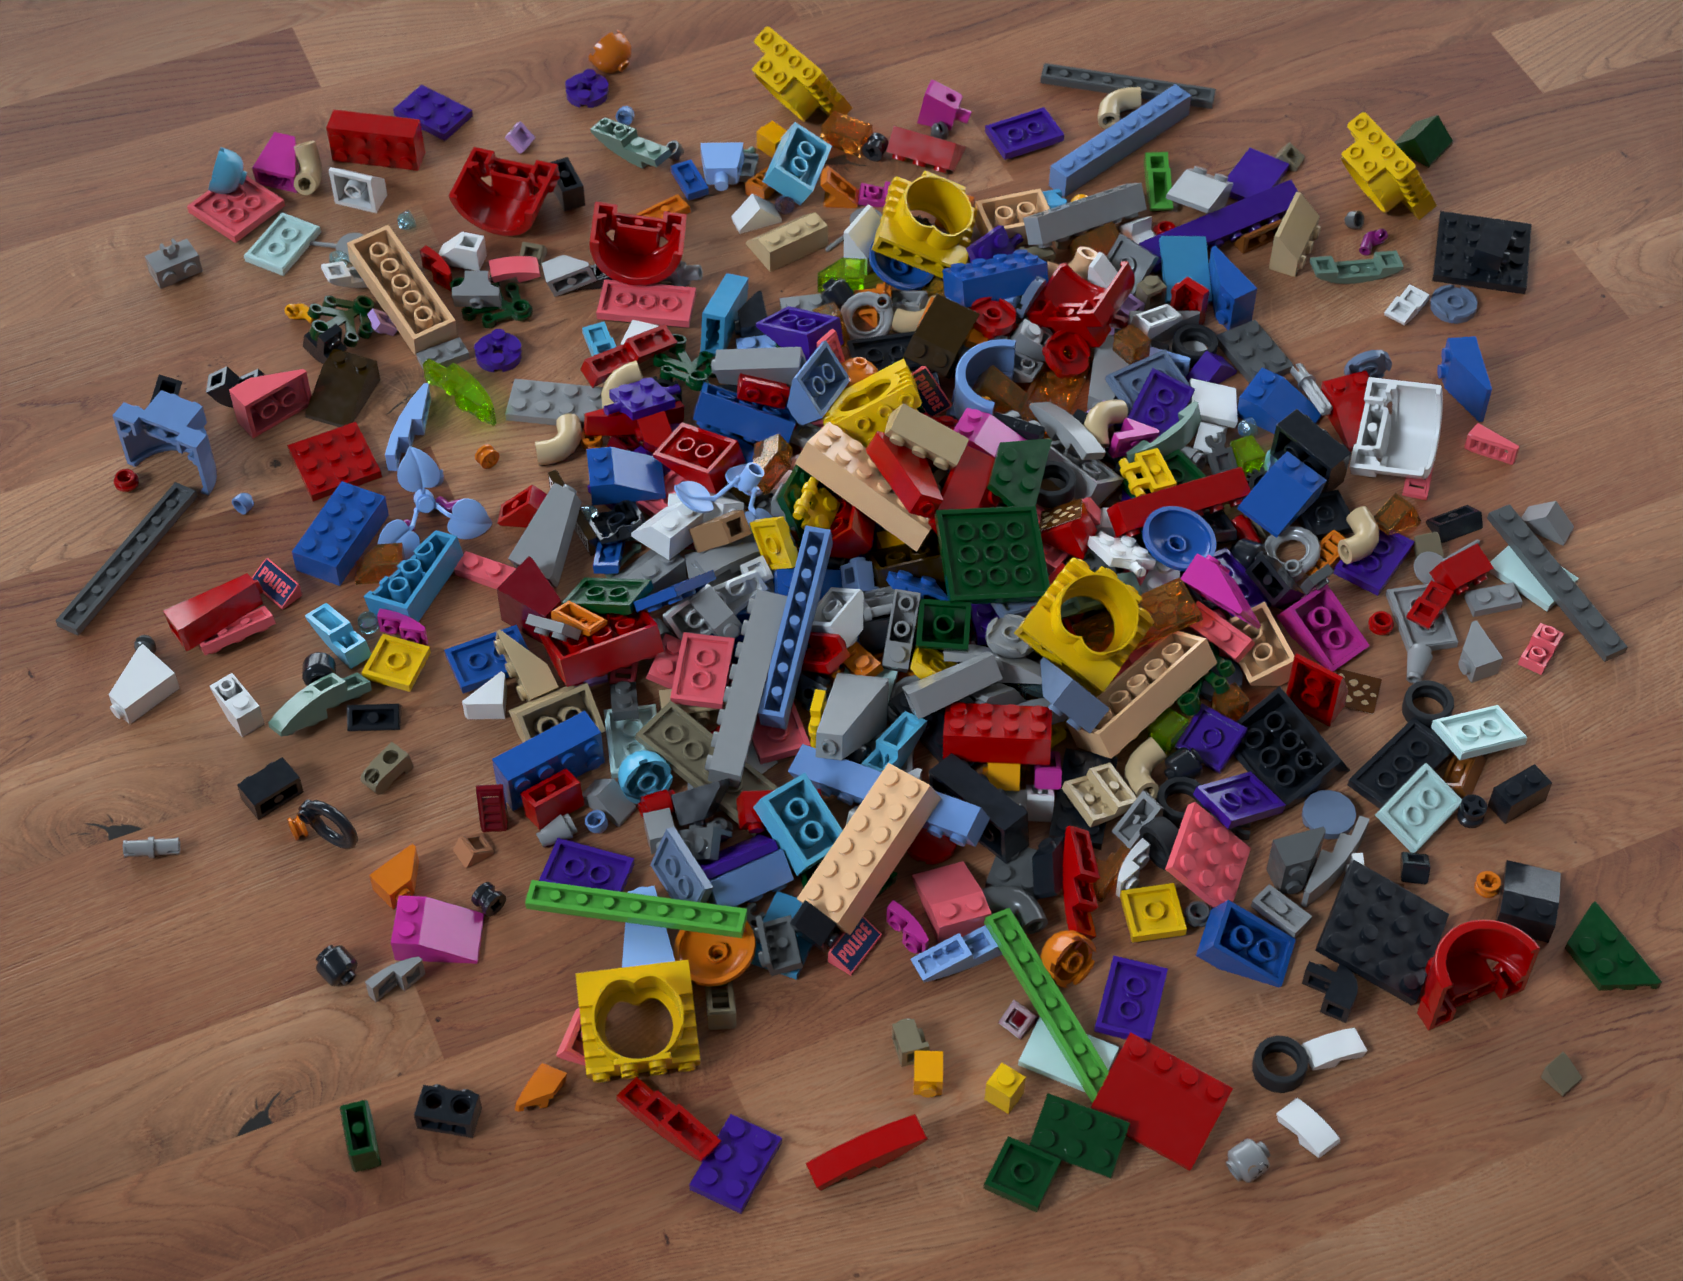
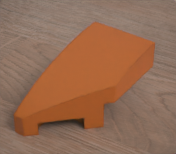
M876 288L854 290V293L857 294L860 292L867 291L876 293ZM861 306L855 311V314L873 329L879 324V313L873 306Z
M541 1063L515 1104V1111L521 1112L524 1111V1107L533 1105L547 1108L549 1099L553 1098L565 1084L567 1073Z

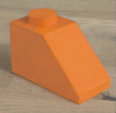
M413 843L369 875L373 890L393 910L397 907L399 896H412L415 894L419 859L416 846Z

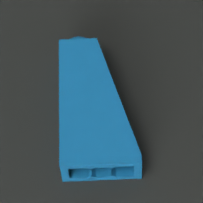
M726 273L702 313L700 352L707 351L715 357L716 350L728 348L735 330L734 321H738V310L746 303L748 298L749 277Z

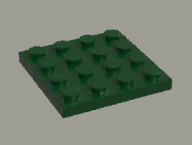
M1036 506L936 510L934 516L947 596L950 603L972 602V604L1039 601L1049 588L1050 583Z

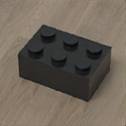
M1298 409L1294 410L1276 425L1270 451L1273 457L1279 460L1288 451L1327 480L1321 493L1333 491L1344 482L1351 457V452L1345 445L1336 441L1326 430L1321 429L1309 416L1304 415Z

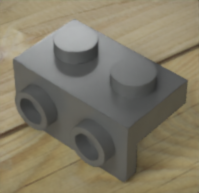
M708 823L707 827L690 825L689 829L678 830L679 835L697 863L718 861L720 839L732 838L733 833L724 830L723 825Z
M791 915L764 922L761 916L756 917L757 927L753 928L757 944L761 943L762 951H758L759 960L762 968L767 967L771 976L804 968L796 932L790 925Z

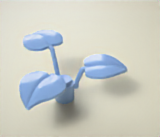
M410 446L398 467L397 479L405 490L416 492L414 494L416 508L414 509L409 527L403 520L397 519L389 522L383 528L377 544L378 556L382 560L402 561L414 555L413 550L420 545V539L412 530L415 527L419 512L429 513L435 508L451 518L447 524V529L459 539H472L482 535L491 527L492 521L484 507L473 499L459 500L453 505L452 513H449L436 503L432 493L425 488H431L438 484L440 478L439 468L428 454Z
M750 462L728 469L725 478L729 484L715 496H710L704 486L694 481H683L674 486L680 501L689 509L698 513L712 512L714 509L712 502H715L732 487L738 488L739 491H743L751 496L748 507L749 511L744 513L751 532L750 522L757 519L773 518L766 510L754 508L756 496H760L764 491L761 479L765 474L762 467L756 463Z

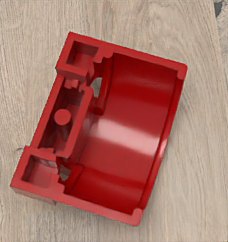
M473 147L449 193V198L457 212L474 226L501 236L521 235L532 227L547 194L553 192L560 178L558 164L536 160L534 165L497 158L492 150ZM491 176V187L481 178Z
M595 202L589 246L593 261L605 275L623 284L645 286L658 283L674 273L683 256L687 214L664 211L662 219L617 212V204ZM610 230H615L613 241L606 234ZM661 237L669 241L659 248Z
M1122 261L1120 263L1122 267L1108 288H1102L1080 277L1067 263H1061L1027 311L1026 316L1039 327H1052L1055 332L1069 330L1068 333L1073 335L1077 333L1083 337L1089 347H1101L1112 330L1109 324L1134 288L1135 277L1128 261Z
M1474 920L1456 926L1442 938L1434 957L1427 962L1425 968L1427 973L1425 978V995L1421 998L1417 1011L1418 1016L1428 1031L1453 1021L1456 1013L1455 1008L1492 992H1495L1498 998L1502 1000L1523 991L1537 959L1540 947L1525 932L1504 922ZM1487 959L1499 962L1494 966L1493 972L1487 963Z

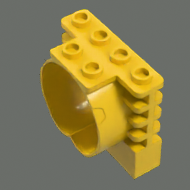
M765 27L754 39V43L765 54L752 68L754 76L781 104L804 122L819 108L839 124L853 109L845 97L838 92L832 82L823 74V71L772 28Z
M1365 112L1360 113L1348 123L1347 127L1351 131L1355 142L1341 153V161L1361 190L1383 213H1387L1402 202L1420 220L1437 207L1415 164Z
M924 171L921 177H918L913 182L900 177H894L888 188V194L885 199L886 203L883 207V214L876 231L872 250L943 278V269L950 268L955 263L967 264L969 255L966 248L971 243L970 238L973 234L972 229L975 225V217L978 210L971 206L969 198L965 193V186L936 174ZM910 211H924L933 215L944 225L947 234L941 232L935 226H926L919 223Z
M904 358L844 389L822 417L824 426L828 422L838 426L844 433L867 448L877 431L885 433L889 415L904 403L917 410L921 406L922 401L917 390L915 378Z
M1072 558L1039 599L1035 607L1028 613L1014 634L1097 698L1111 683L1121 669L1120 667L1154 624V620L1147 610L1138 607V604L1143 599L1138 595V591L1133 586L1124 584L1119 580L1114 571L1101 566L1096 572H1093L1085 561ZM1084 596L1099 601L1107 608L1113 619L1114 634L1111 643L1103 652L1091 650L1084 643L1082 636L1073 635L1064 628L1061 620V605L1065 601L1074 597Z
M689 959L575 973L587 1079H593L594 1083L610 1081V1077L621 1076L622 1079H633L636 1076L639 1077L638 1073L650 1072V1075L656 1076L666 1074L668 1069L678 1068L679 1072H688L695 1070V1066L701 1065ZM647 999H657L668 1009L673 1022V1032L668 1045L660 1053L647 1058L632 1059L619 1055L610 1046L605 1034L606 1019L612 1007L620 1002L637 1006Z

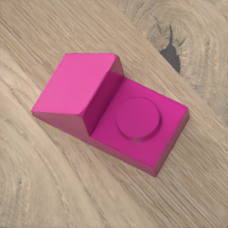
M1125 418L1121 431L1113 435L1108 453L1112 458L1127 456L1126 453L1142 440L1151 443L1158 438L1160 432L1156 428Z

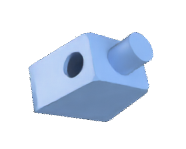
M743 142L701 143V160L706 183L715 185V188L719 191L726 190L728 184H737L744 163Z

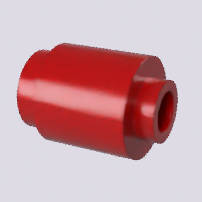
M664 789L641 796V802L638 803L641 817L643 818V813L670 808L671 815H673L675 808L671 795L675 794L674 790L667 791Z

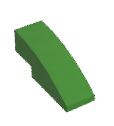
M1146 152L1144 157V173L1150 211L1173 210V201L1166 199L1167 193L1172 188L1168 152Z

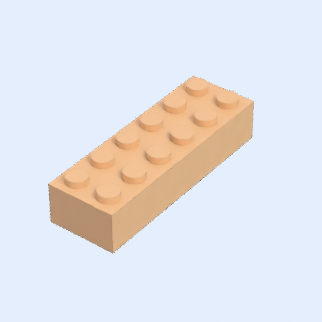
M389 225L347 243L350 262L415 356L417 352L457 338L456 320Z
M828 422L807 441L795 464L916 552L935 533L928 524L929 518L910 514L867 454L866 448L859 441L844 433L841 428Z
M1171 629L1097 697L1098 700L1110 709L1091 733H1088L1083 728L1077 731L1070 724L1066 723L1077 747L1110 759L1118 755L1131 740L1137 738L1141 731L1153 723L1162 712L1171 707L1183 693L1190 690L1193 684L1202 676H1205L1217 664L1207 639Z
M888 763L797 897V900L801 904L805 900L834 921L839 929L851 935L940 802L941 797L931 785Z

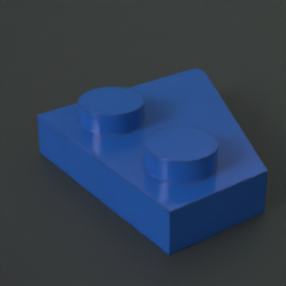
M899 570L898 573L891 571L888 573L886 581L894 590L899 589L921 593L920 599L929 597L935 600L948 601L947 595L936 583V580L931 577L922 576L917 578L903 570Z

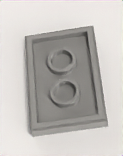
M1428 584L1387 589L1386 598L1406 651L1411 649V646L1414 644L1426 645L1432 651L1456 648L1458 646V639L1446 609H1444L1429 630L1406 619L1413 604L1419 596L1421 597Z

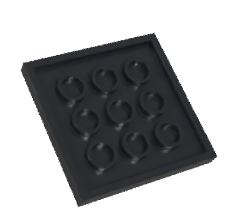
M1440 211L1432 281L1525 294L1532 224ZM1488 220L1515 227L1513 237L1517 238L1514 249L1513 251L1508 250L1510 256L1507 265H1502L1498 274L1471 266L1476 246Z
M1353 860L1349 864L1315 951L1337 964L1346 966L1351 972L1412 1006L1418 1000L1427 976L1425 971L1427 962L1434 957L1449 914Z

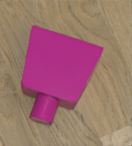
M931 79L924 94L917 123L932 127L935 122L939 123L942 121L948 126L949 131L952 130L956 120L968 124L972 111L960 107L963 98L962 94Z

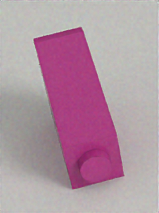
M274 132L252 167L257 183L297 193L294 187V179L299 174V165L294 146L297 145L295 136Z

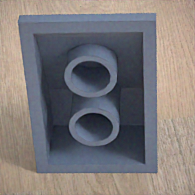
M1043 657L1040 661L1043 697L1050 702L1048 708L1059 717L1063 713L1069 717L1066 722L1077 731L1083 728L1088 733H1091L1110 708Z

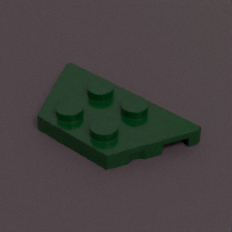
M1036 439L1000 442L987 489L995 496L1000 497L1008 507L1036 506L1052 440Z
M795 465L778 495L777 501L785 514L789 527H794L800 541L796 543L800 548L804 529L801 525L804 519L797 520L793 517L794 505L796 500L802 496L801 490L803 485L813 476L798 465ZM819 481L817 485L818 490L825 488L835 496L836 493Z
M1596 901L1592 902L1565 946L1566 951L1599 991H1609L1616 988L1634 990L1636 986H1650L1651 989L1659 988L1662 983L1659 977Z

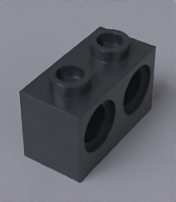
M439 1084L433 1086L423 1085L414 1113L417 1129L473 1138L482 1110L480 1096L468 1089L458 1091L448 1089ZM440 1104L438 1108L430 1109L432 1105ZM462 1109H468V1111H467L466 1113H463V1114L457 1113L458 1111H460V1110H462Z

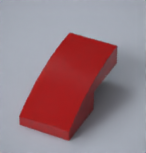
M425 245L420 250L422 267L432 272L435 283L451 291L450 283L453 279L449 266L437 252Z
M1431 580L1421 597L1419 596L1413 604L1406 619L1429 630L1452 599L1454 591Z

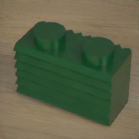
M368 1100L341 1105L339 1110L352 1170L359 1172L379 1167L382 1164Z

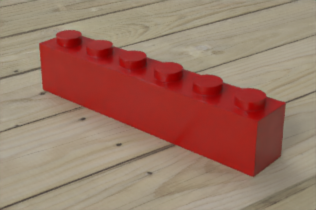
M1241 466L1118 502L1106 511L1116 538L1125 535L1133 538L1141 534L1148 516L1159 508L1178 506L1203 516L1205 511L1209 510L1210 514L1223 510L1224 506L1230 504L1231 508L1239 506L1251 490Z

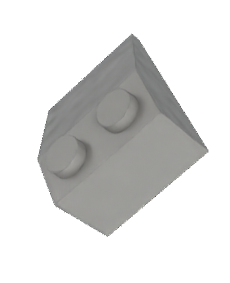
M1194 166V169L1185 170L1167 193L1166 199L1205 213H1211L1226 207L1233 183L1227 181V176L1215 173V176L1207 174V169Z

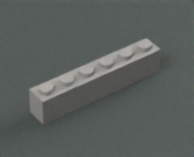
M1127 183L1024 217L1028 244L1038 245L1039 248L1049 247L1052 245V241H1066L1070 239V235L1080 236L1087 234V229L1098 230L1104 228L1105 223L1116 224L1122 222L1121 218L1123 217L1129 219L1139 216L1138 212L1147 209L1142 183Z

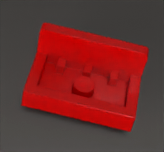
M1187 276L1180 283L1177 282L1173 286L1170 306L1176 311H1200L1198 324L1203 325L1205 323L1210 290Z
M739 374L737 380V399L782 409L785 408L790 394V387H787L786 383Z
M811 632L808 641L811 648L805 653L801 671L826 674L836 672L840 668L839 665L850 657L845 640L839 634Z

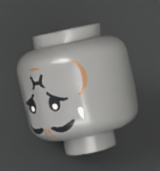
M1247 1138L1228 1151L1226 1165L1237 1181L1243 1180L1251 1183L1269 1170L1270 1165L1267 1158L1271 1154L1261 1141L1256 1143L1252 1139Z

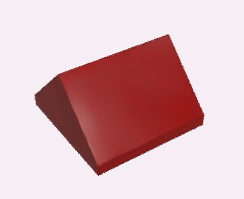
M1082 501L1081 518L1042 530L1040 533L1043 542L1083 560L1089 548L1087 546L1089 536H1095L1097 529Z

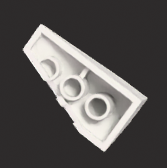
M756 570L712 587L735 615L748 605L750 598L755 599L757 589L768 590ZM693 595L684 598L662 615L663 622L675 638L682 640L683 632L704 635L712 633L689 602Z

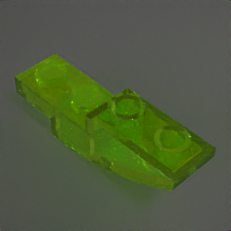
M428 358L422 364L425 380L429 384L445 390L447 394L454 395L456 406L461 411H466L476 416L478 420L485 421L492 426L496 424L491 398L479 381L469 372L454 362L446 368Z

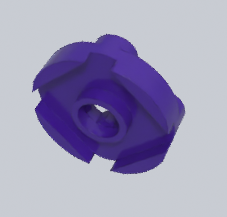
M586 69L583 73L576 74L565 81L566 98L576 107H580V104L587 105L588 108H594L603 104L608 98V81L602 75L596 74L593 69Z
M494 329L474 345L477 364L488 372H494V369H502V372L510 371L521 362L522 347L519 339L510 333H505L502 329ZM498 350L503 351V353H499V352L494 353V352H495V351H498Z

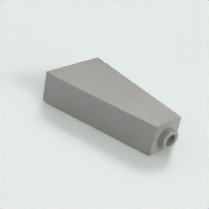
M1108 335L1101 347H1095L1087 411L1103 400H1118L1105 381V378L1110 373L1140 361L1142 345ZM1133 347V351L1138 353L1137 357L1129 358V356H1134V353H1130V349H1126V352L1122 353L1123 348Z
M801 347L716 350L715 359L711 362L712 373L716 374L719 383L737 385V380L741 373L786 383L787 387H790L791 390L793 378L807 361Z
M556 483L551 487L508 558L517 568L530 556L551 586L557 588L582 503L576 495L577 491L567 484H564L562 487Z
M988 651L902 687L911 711L920 719L1003 679L1000 672L1004 668L999 656L994 657Z

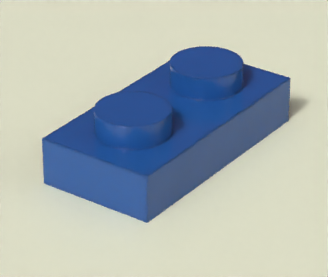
M691 159L671 165V173L688 201L709 194V187Z
M598 540L593 562L594 574H619L625 542L602 546Z

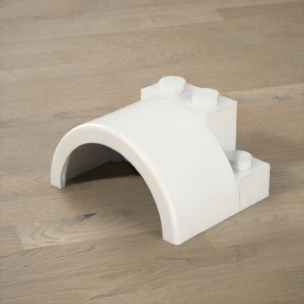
M1369 377L1364 396L1365 406L1357 443L1354 444L1349 465L1351 474L1369 477L1383 474L1426 479L1432 470L1440 438L1443 411L1441 385ZM1391 401L1392 414H1390L1388 408H1386L1387 404Z

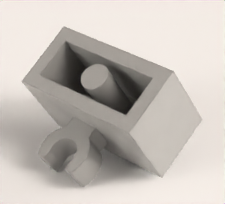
M171 239L172 245L165 247L161 243L159 245L160 250L145 256L149 273L160 289L203 272L199 255L188 239L180 242Z

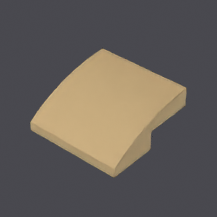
M1111 763L1089 768L1086 776L1065 781L1062 790L1090 827L1107 822L1127 812L1137 799Z

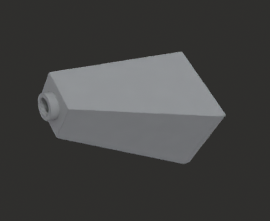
M837 673L816 732L815 757L843 760L887 728L889 678Z

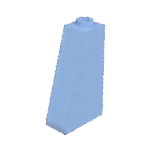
M655 886L638 887L627 892L657 897ZM625 922L622 968L675 961L666 928Z

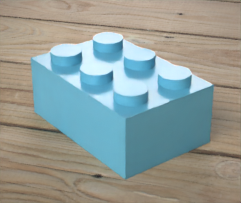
M794 122L782 136L762 182L796 204L801 205L813 192L832 146Z
M806 773L801 774L762 797L753 807L772 838L776 841L777 846L784 851L788 863L797 876L821 862L843 831Z

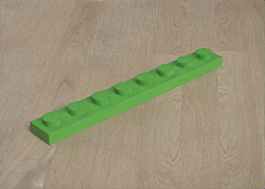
M537 880L531 881L525 901L526 909L737 938L743 937L748 916L746 908Z
M1007 908L985 917V926L1093 1103L1109 1070L1050 973L1045 968L1011 909Z

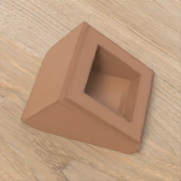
M482 833L460 836L453 849L465 868L479 863L495 852Z

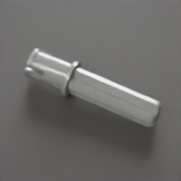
M1295 364L1299 372L1293 366L1290 373L1298 382V388L1306 393L1322 416L1330 415L1333 406L1316 384L1315 377L1308 373L1303 364Z

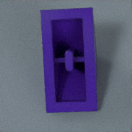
M1205 351L1185 379L1188 383L1192 378L1219 384L1237 374V370L1222 356Z

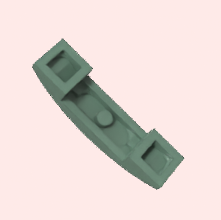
M1397 250L1375 252L1373 259L1334 262L1332 256L1311 257L1309 260L1317 278L1340 284L1374 281L1393 275L1404 268Z
M1193 401L1178 413L1179 422L1154 441L1149 443L1142 440L1126 453L1129 463L1135 462V453L1158 448L1161 455L1165 457L1178 449H1183L1195 436L1200 422H1202L1198 402Z

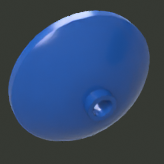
M872 243L869 249L871 267L886 284L904 291H916L927 286L932 280L933 274L873 251Z
M1178 506L1162 507L1153 511L1144 523L1142 535L1147 550L1157 561L1171 569L1186 571L1197 553L1205 558L1208 554L1212 557L1215 554L1216 538L1212 528L1200 515L1189 509Z

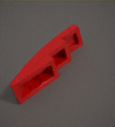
M681 401L675 402V408L665 411L669 424L684 423L685 406ZM599 409L584 414L585 435L635 434L634 429L637 428V419L632 420L622 412L607 416L604 413V409Z
M1069 825L1066 827L1063 852V893L1068 930L1076 931L1092 940L1096 938L1091 912L1098 908L1093 883L1099 880L1100 876L1089 831Z
M637 1076L616 1095V1100L661 1137L701 1163L721 1143V1140L684 1107L680 1104L674 1105L658 1090L654 1092Z
M913 1114L836 1146L808 1161L806 1166L816 1188L822 1191L844 1177L850 1180L873 1166L879 1169L928 1141V1138L917 1115Z

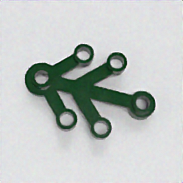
M490 275L491 283H493L491 285L499 287V282L494 283ZM458 277L451 281V293L452 287L459 286L464 281V278ZM508 283L505 286L506 296L512 299V303L505 301L501 293V307H482L479 309L463 307L462 318L465 321H473L477 314L497 309L505 310L495 314L486 313L482 316L483 326L491 329L496 326L498 321L510 318L517 321L527 320L531 317L533 311L528 301L521 299L518 284Z
M328 295L325 296L322 306L315 303L311 304L307 312L311 318L320 319L322 315L335 317L327 322L322 320L313 321L309 330L311 338L317 341L318 336L334 324L338 326L345 324L346 334L343 343L346 346L355 347L359 336L363 339H369L373 333V328L370 325V319L367 314L374 308L373 300L364 295L358 296L353 301L338 299ZM336 307H342V308H346V309H349V310H347V311H345V310H340V309H336ZM359 316L361 323L357 332L358 335L356 334L354 318Z
M672 334L677 344L670 348L669 352L676 354L679 361L668 357L666 354L657 353L654 354L653 365L661 367L660 377L662 379L671 380L677 378L685 381V384L691 390L701 391L704 382L709 383L708 379L710 377L716 378V374H713L711 369L713 354L702 351L691 362L685 351L687 338L680 334ZM702 365L706 366L705 370H698Z
M1212 642L1208 643L1217 661V664L1214 666L1217 667L1221 677L1209 670L1205 676H1202L1192 685L1189 692L1181 695L1175 701L1178 703L1181 711L1188 716L1197 714L1201 709L1199 695L1204 680L1212 685L1216 694H1224L1230 689V685L1225 677L1231 676L1235 672V668L1230 660H1224L1219 656L1220 651Z

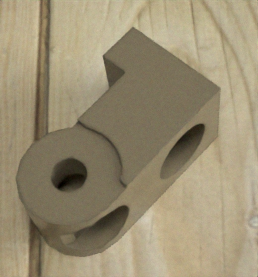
M391 742L363 771L360 780L369 789L380 795L387 791L392 782L403 772L407 774L414 766L409 754Z

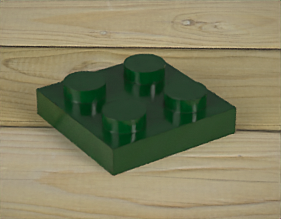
M1008 1136L984 1182L983 1189L1037 1213L1061 1165V1159Z

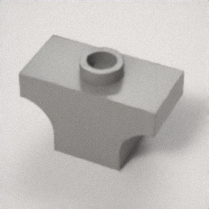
M465 271L464 281L459 286L452 287V298L455 307H472L475 309L501 307L502 297L500 289L491 285L488 271Z

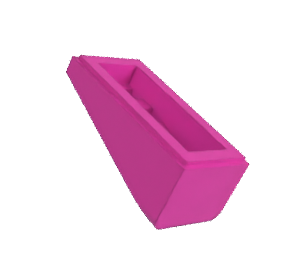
M1051 751L1050 765L1033 764L1034 785L1036 789L1059 790L1061 788L1062 767L1060 752Z

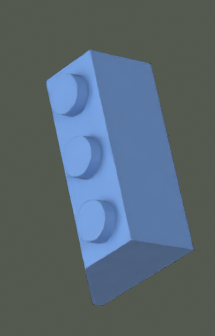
M826 340L821 342L792 380L787 407L799 426L821 419L849 383L846 371Z
M778 848L777 851L710 879L709 881L714 888L708 898L709 903L738 907L739 904L746 901L751 903L760 900L763 897L762 894L770 890L775 892L786 888L787 883L793 881L794 878L784 851Z

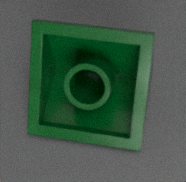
M1435 115L1416 121L1394 143L1409 158L1429 168L1452 145L1453 140L1440 117Z
M920 599L916 648L968 652L972 602L950 603V601Z

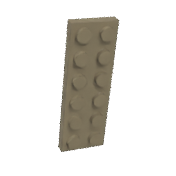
M670 701L636 733L635 740L649 751H653L663 757L670 768L694 788L713 783L708 781L709 771L704 770L708 754L713 755L715 748L711 747L713 734L674 702ZM746 762L739 788L729 786L718 808L739 824L736 799L742 791L776 790L778 787ZM750 833V834H751L752 836H756V835H758L759 833Z

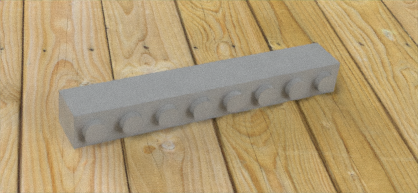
M757 589L755 599L750 598L747 613L751 615L749 620H744L741 635L745 636L744 641H738L735 657L739 658L738 663L732 664L729 679L733 680L731 687L726 686L723 701L727 702L726 708H720L717 724L721 725L719 732L714 731L711 741V747L715 748L713 755L708 754L704 770L709 771L708 781L716 782L729 778V786L736 788L740 786L787 596Z

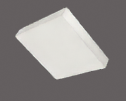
M1191 378L1189 385L1195 391L1189 404L1193 401L1198 402L1201 420L1235 428L1238 423L1236 388Z

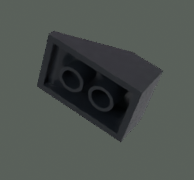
M1506 860L1495 921L1512 925L1525 932L1534 940L1549 943L1556 926L1561 873Z

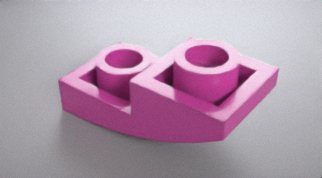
M885 181L883 187L861 183L858 205L884 207L891 182Z
M379 609L377 619L380 632L400 634L401 639L428 645L426 629L422 624L404 614L387 609Z
M893 900L887 907L886 922L894 930L903 932L902 944L910 952L920 954L928 950L929 939L922 926L909 911Z

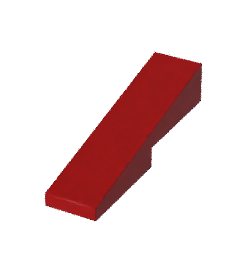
M663 324L627 338L625 343L585 359L580 370L591 387L594 388L604 383L611 373L619 367L637 360L639 365L654 357V354L662 353L676 346L677 341L667 326Z

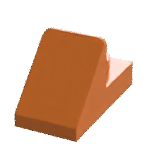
M829 166L822 169L820 186L825 190L823 206L830 208L858 207L859 190Z

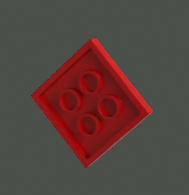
M357 422L287 445L288 451L312 501L331 496L341 481L359 486L382 478L381 470Z

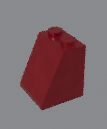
M528 556L497 588L501 620L511 626L517 624L521 632L543 644L539 634L534 632L535 627L525 624L528 614L551 620V611L561 606L562 603L533 558Z

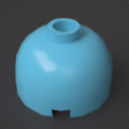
M220 147L208 191L218 194H230L237 189L239 184L244 185L247 172L243 171L244 163L237 153Z
M647 750L636 751L627 756L618 770L619 786L626 798L634 804L641 802V796L664 789L668 791L673 779L671 768L666 760L659 754Z

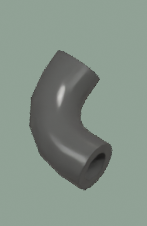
M1009 885L991 886L982 889L991 913L995 914L1010 908L1025 934L1037 933L1047 926L1048 920L1043 908L1037 899L1024 889Z

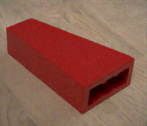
M877 431L866 448L867 454L910 514L931 519L942 503L943 498L926 457L920 458L911 452L912 449L904 445L898 446L893 444L888 436L884 435L883 432Z
M246 573L164 610L163 613L171 632L187 652L262 605L263 601L260 594L263 593V589L257 579L253 580Z

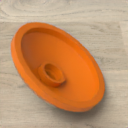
M747 921L742 938L680 930L674 942L673 955L675 961L689 959L691 982L702 986H719L738 978L749 967L755 955L756 939ZM723 955L721 958L715 959L716 956Z

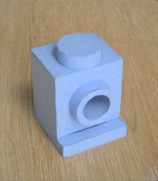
M864 557L850 559V563L840 566L843 588L861 589L863 592L878 589V586H874L872 561H865Z

